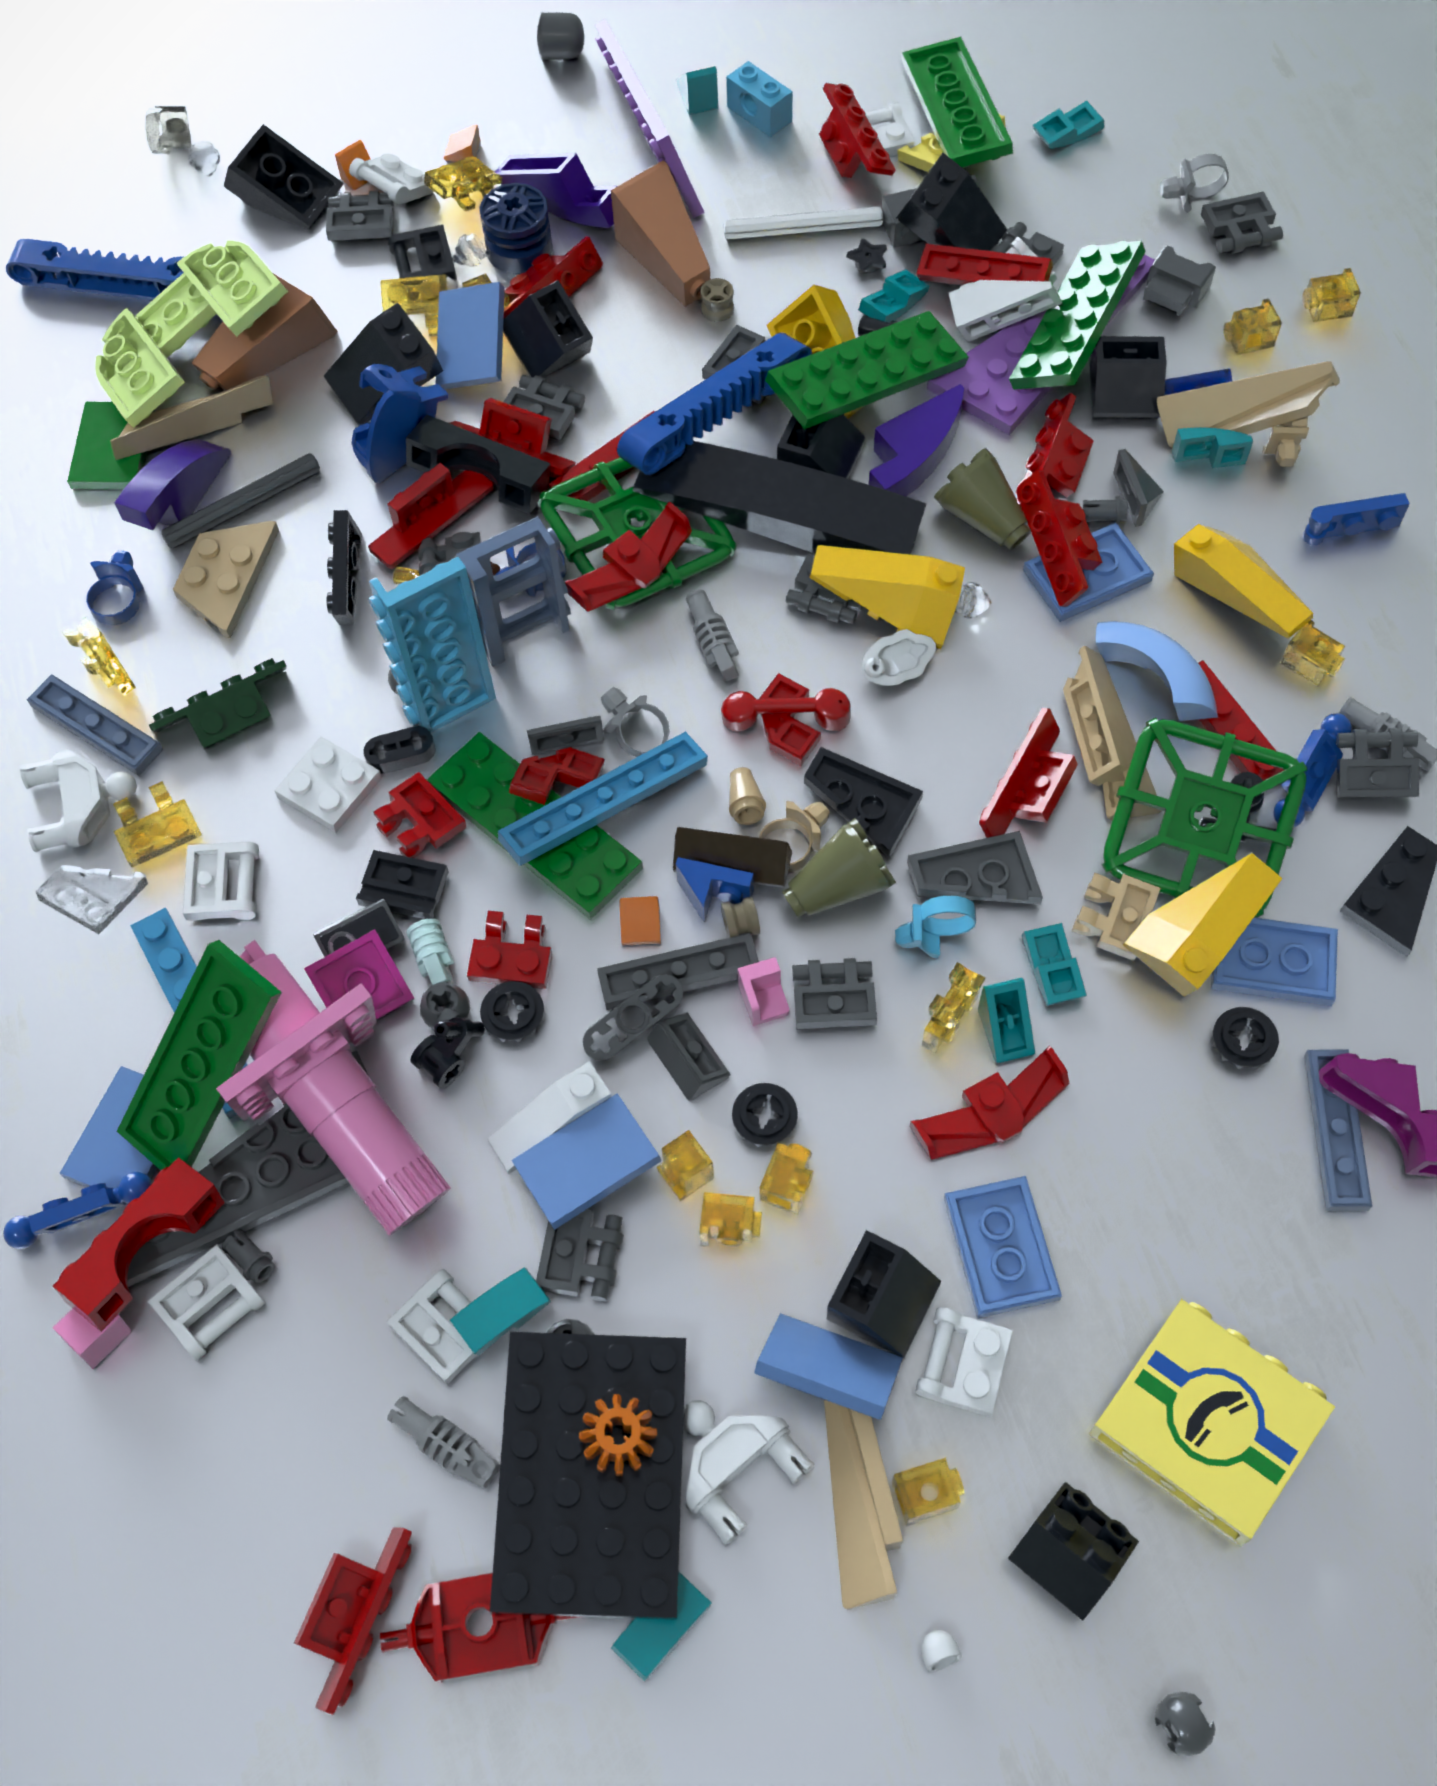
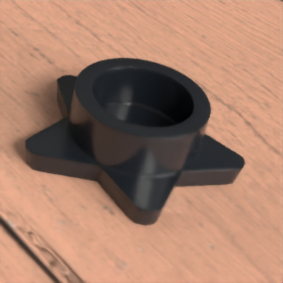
M861 239L859 247L848 251L846 257L855 261V266L860 273H873L879 268H886V262L882 256L887 251V246L885 244L872 245L866 239Z

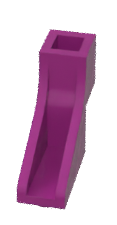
M1344 1053L1335 1056L1334 1059L1318 1071L1319 1081L1325 1089L1390 1131L1401 1149L1406 1174L1437 1178V1110H1420L1415 1065L1399 1064L1396 1059L1392 1058L1378 1060L1360 1059L1356 1054Z

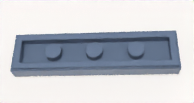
M53 674L26 699L31 707L138 776L163 750L160 742Z
M1349 1049L1307 1050L1304 1058L1326 1211H1369L1372 1208V1200L1358 1109L1325 1089L1319 1081L1318 1071L1334 1059L1335 1056L1349 1053Z

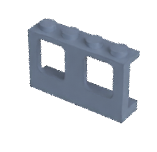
M538 516L456 554L467 570L486 656L492 667L506 661L502 642L554 618L563 633L569 631L567 615L571 614V610L564 597L568 590L560 574L564 571L563 563L557 553V550L561 548L555 531L551 527L546 529ZM535 538L537 554L534 558L493 576L490 563L492 556L528 539ZM541 582L543 583L545 597L541 602L502 619L499 605L501 601Z

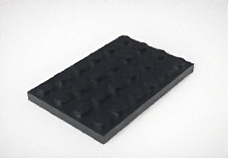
M510 1332L490 1601L491 1614L677 1620L686 1338ZM614 1394L621 1395L622 1408H627L632 1398L638 1399L639 1406L635 1415L642 1411L650 1410L652 1419L644 1426L657 1429L656 1438L645 1440L654 1449L652 1456L646 1457L636 1452L641 1462V1468L635 1471L628 1460L623 1461L624 1472L622 1476H616L615 1462L613 1461L609 1462L604 1472L598 1471L597 1464L601 1454L593 1459L586 1460L584 1451L593 1443H584L579 1440L580 1431L592 1429L583 1422L584 1414L592 1413L600 1417L595 1402L602 1399L608 1409L613 1408L612 1399ZM616 1425L613 1426V1433L611 1434L607 1431L605 1436H612L614 1444L619 1445L624 1443V1436L630 1438L631 1434L624 1433L622 1426Z

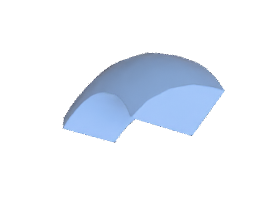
M1118 621L1097 623L1096 645L1104 661L1131 663L1144 669L1149 668L1162 678L1164 684L1173 695V703L1179 721L1218 717L1214 694L1206 674L1191 654L1178 642L1164 633L1140 624Z

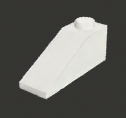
M978 280L974 283H966L959 289L949 293L956 327L967 342L1062 304L1061 297L1052 283L1044 281Z
M589 1061L553 1082L487 1139L509 1174L516 1170L511 1161L512 1159L611 1097V1093Z

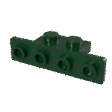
M273 658L268 659L253 667L256 672L253 675L242 679L240 674L221 682L222 689L211 695L205 690L191 696L186 700L189 705L176 712L172 706L152 716L155 722L149 724L152 733L155 734L188 718L200 743L206 749L271 717L255 685L287 669L284 660L275 663Z

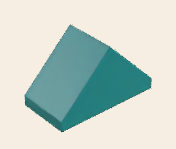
M716 66L687 72L675 79L689 115L718 108Z
M1021 977L984 986L978 1005V1013L995 1062L1001 1063L1036 1054L1024 979Z

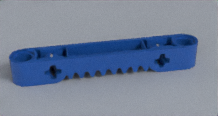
M21 238L17 240L5 266V271L13 281L25 286L152 301L184 273L177 265V262L184 256H175L164 261L163 257H159L155 262H152L151 256L148 255L140 261L138 254H134L128 259L126 253H121L115 258L113 251H109L103 257L101 250H97L91 255L89 249L85 248L78 254L76 247H72L68 251L63 243Z
M780 332L629 428L619 440L617 446L618 456L646 475L656 473L680 457L685 451V444H693V437L703 438V430L712 432L713 424L721 426L723 418L732 419V411L741 413L742 405L750 407L752 399L759 401L761 395L774 394L775 392L765 381L768 371L812 355V350L785 333Z

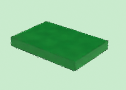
M85 401L67 479L70 489L124 490L127 484L143 468L146 451L115 460L110 440L119 437L128 422L112 401Z

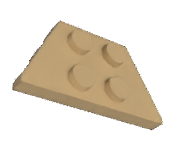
M267 521L199 533L173 587L176 598L186 606L193 607L197 615L205 621L209 620L219 628L220 633L224 637L231 638L279 532L277 523L275 521Z

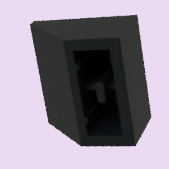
M559 280L529 295L503 320V334L530 377L534 378L536 375L546 377L591 352L593 337Z
M1101 336L1091 354L1089 364L1093 417L1161 418L1157 407V398L1164 396L1167 361L1164 337Z
M792 414L777 445V459L849 478L864 446L866 437L844 414L804 429Z
M866 1230L827 1306L826 1319L904 1359L936 1295L941 1280L906 1249Z
M1064 1482L1008 1559L1083 1621L1111 1586L1139 1540L1132 1536L1121 1522L1111 1519L1096 1507L1085 1493L1074 1489L1067 1482Z

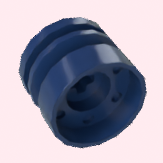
M510 183L492 189L483 197L479 206L487 258L495 268L505 273L521 274L533 266L532 261L538 256L546 253L552 254L553 245L547 201L540 190L528 184Z

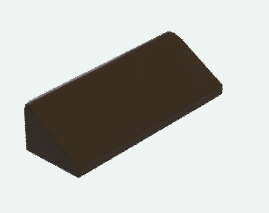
M677 827L673 871L676 872V861L680 857L753 873L754 884L785 888L792 850L789 843L785 841Z

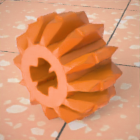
M614 1394L612 1399L613 1408L608 1409L602 1399L595 1402L600 1417L592 1413L584 1414L583 1422L592 1429L580 1431L579 1440L584 1443H593L584 1451L586 1460L593 1459L601 1454L597 1464L598 1471L604 1472L609 1462L613 1461L615 1462L616 1476H622L624 1472L623 1461L628 1460L635 1471L641 1468V1462L636 1452L646 1457L652 1456L654 1449L645 1440L656 1438L657 1429L644 1426L652 1419L650 1410H645L635 1415L639 1406L638 1399L632 1398L627 1408H622L621 1395ZM620 1425L623 1432L631 1434L630 1438L624 1436V1443L617 1445L614 1444L612 1436H605L607 1431L612 1434L613 1426Z

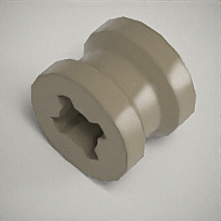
M715 278L706 281L702 285L701 310L706 319L720 322L732 316L734 312V289L729 281Z
M752 896L743 898L742 902L738 904L730 902L721 903V912L728 938L745 933H751L752 936L760 934L758 914Z

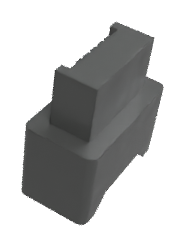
M1166 245L1150 267L1143 300H1150L1177 312L1176 315L1180 316L1187 305L1196 308L1211 286L1216 267L1211 263L1198 264L1175 253L1173 247Z

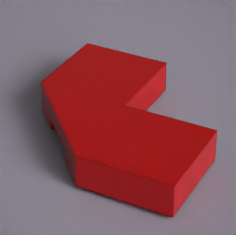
M778 673L759 699L809 697V689ZM796 713L761 714L769 749L802 766L821 740V732L793 718Z
M571 747L556 750L555 755L540 759L538 756L522 759L510 783L509 793L545 805L556 780L580 788L600 776L605 759Z

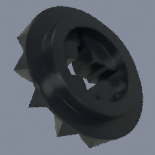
M509 981L495 986L486 994L481 1004L480 1016L484 1027L489 1035L492 1034L502 1042L505 1040H516L520 1043L522 1038L529 1034L535 1035L536 1028L543 1022L544 1004L536 989L523 982ZM508 1000H512L517 1010H524L518 1013L516 1024L510 1021L509 1016H502L508 1013Z
M1236 1007L1227 1010L1217 1019L1212 1030L1213 1047L1217 1048L1220 1052L1222 1061H1230L1236 1065L1237 1069L1253 1067L1255 1070L1260 1065L1266 1062L1269 1063L1275 1055L1279 1044L1278 1032L1271 1019L1264 1013L1249 1007ZM1247 1026L1249 1039L1255 1043H1249L1245 1050H1241L1240 1039L1234 1036H1239Z
M758 1083L749 1086L738 1095L733 1105L732 1119L734 1127L743 1140H748L757 1147L762 1145L776 1146L785 1138H790L797 1124L798 1110L795 1100L788 1091L775 1084ZM766 1102H769L771 1115L777 1118L769 1119L767 1125H764V1129H761L759 1117L753 1114L761 1113L763 1107H766Z

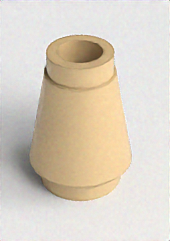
M745 767L736 768L730 773L729 813L739 824L751 825L757 823L764 816L766 802L751 770Z

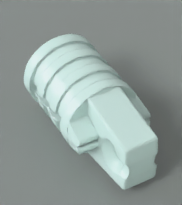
M431 918L412 924L407 929L406 934L410 940L415 958H417L416 963L423 978L429 976L432 985L441 982L454 983L449 969V965L453 964L454 961L445 940L440 921Z

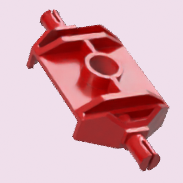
M492 1573L426 1584L417 1601L411 1624H406L407 1628L380 1632V1640L384 1642L380 1643L382 1653L404 1648L414 1649L434 1681L443 1683V1680L533 1664L534 1666H539L553 1625L557 1624V1621L580 1617L491 1614L493 1624L490 1631L482 1636H474L468 1630L469 1617L472 1613L481 1609L490 1612Z

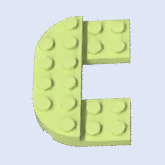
M227 240L225 247H214L210 243L192 251L177 262V265L184 272L137 315H134L126 307L106 331L102 339L105 343L103 356H96V376L102 388L132 427L147 419L161 403L173 396L178 388L185 383L167 357L175 350L180 349L200 328L205 327L211 318L218 314L237 337L244 330L250 328L255 320L270 307L275 306L280 298L288 292L248 245L239 241Z

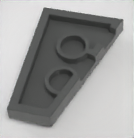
M1020 831L908 855L907 864L917 896H960L969 900L1039 905L1042 903L1043 896Z

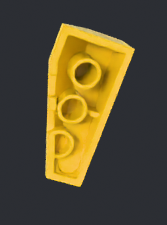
M815 284L766 325L771 337L780 332L785 333L808 346L812 350V354L855 338L851 320L837 291ZM863 407L847 412L844 415L849 419Z
M1197 524L1174 543V575L1287 639L1313 619V612L1250 545L1221 530Z
M818 545L809 578L845 601L853 600L869 610L867 614L872 618L878 620L880 617L898 628L896 632L908 629L915 634L926 635L933 639L936 643V648L941 649L960 598L965 567L929 556Z
M1251 853L1148 914L1123 943V946L1185 997L1202 986L1283 878Z

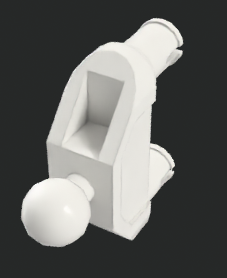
M69 750L56 752V755H53L51 760L21 765L20 771L22 773L20 775L26 789L59 781L64 817L61 818V822L28 829V834L32 835L28 836L32 850L39 852L43 849L64 844L73 848L87 845L97 835L110 816L108 797L118 801H126L132 798L137 789L135 778L126 772H116L108 778L107 782H104L94 765Z
M695 1400L684 1407L683 1429L691 1435L702 1436V1439L694 1445L687 1487L686 1507L691 1513L696 1515L702 1514L721 1537L722 1542L727 1545L735 1537L734 1533L725 1524V1521L728 1522L737 1535L747 1527L745 1521H742L721 1496L724 1487L762 1454L767 1455L769 1453L788 1475L793 1484L801 1480V1475L803 1473L806 1475L815 1464L808 1459L789 1437L791 1431L788 1429L789 1425L784 1419L776 1416H728L716 1426L714 1424L715 1414L712 1407L704 1401Z

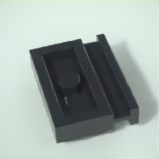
M373 850L361 882V891L356 896L358 905L367 907L384 898L390 911L393 913L422 919H433L435 906L438 905L449 873L447 865Z

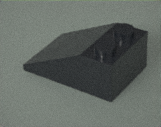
M265 124L260 126L230 163L223 184L224 188L249 206L307 230L310 229L328 206V197L335 196L343 186L341 180Z
M944 153L936 160L896 217L898 221L928 244L990 251L998 244L1007 230L971 175Z
M397 302L368 322L324 374V378L360 426L371 420L376 405L384 394L372 386L364 388L359 386L361 372L368 366L373 364L387 365L393 367L397 372L421 366L427 372L426 379L415 382L414 384L417 386H422L443 372V369L433 348Z

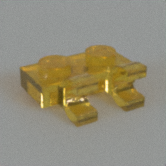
M475 156L466 157L463 160L447 165H441L438 168L426 171L424 176V184L442 199L452 197L465 212L474 209L476 202L470 198V193L478 190L484 197L489 191L494 189V185L502 183V177Z
M446 274L380 280L382 312L398 302L407 315L425 313L429 337L437 336L439 291L448 290Z
M87 616L82 618L81 622L75 626L76 631H71L69 628L62 631L68 643L73 647H80L86 655L80 661L87 672L92 675L98 674L107 688L114 685L123 695L136 688L101 631Z
M163 781L148 787L159 808L158 811L139 819L127 797L113 803L124 827L113 832L131 868L202 836L185 799L174 803Z
M958 962L949 974L948 979L951 983V988L945 998L936 994L928 1008L931 1019L924 1029L922 1046L934 1053L937 1052L942 1042L949 1044L960 1026V1020L964 1016L965 1011L969 1012L979 996V990L986 977L973 972Z

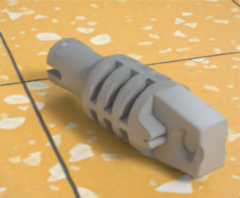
M702 589L692 591L686 596V601L695 620L693 630L710 668L718 665L726 682L739 676L732 657L739 655L737 647L723 617L714 612L705 591Z
M1352 697L1341 708L1339 714L1345 715L1354 727L1366 729L1367 732H1387L1389 728H1401L1403 732H1417L1418 746L1403 747V758H1419V767L1425 771H1429L1437 761V749L1426 742L1427 738L1424 735L1410 729V726L1402 724L1397 718H1392L1387 712L1378 714ZM1387 747L1379 748V749L1385 750L1386 753L1388 754V749H1387Z
M406 1396L399 1398L394 1405L402 1410L405 1415L391 1409L387 1417L388 1421L396 1424L414 1437L418 1449L447 1471L482 1488H487L497 1474L500 1464L477 1440L445 1417L438 1415L432 1417L409 1401Z

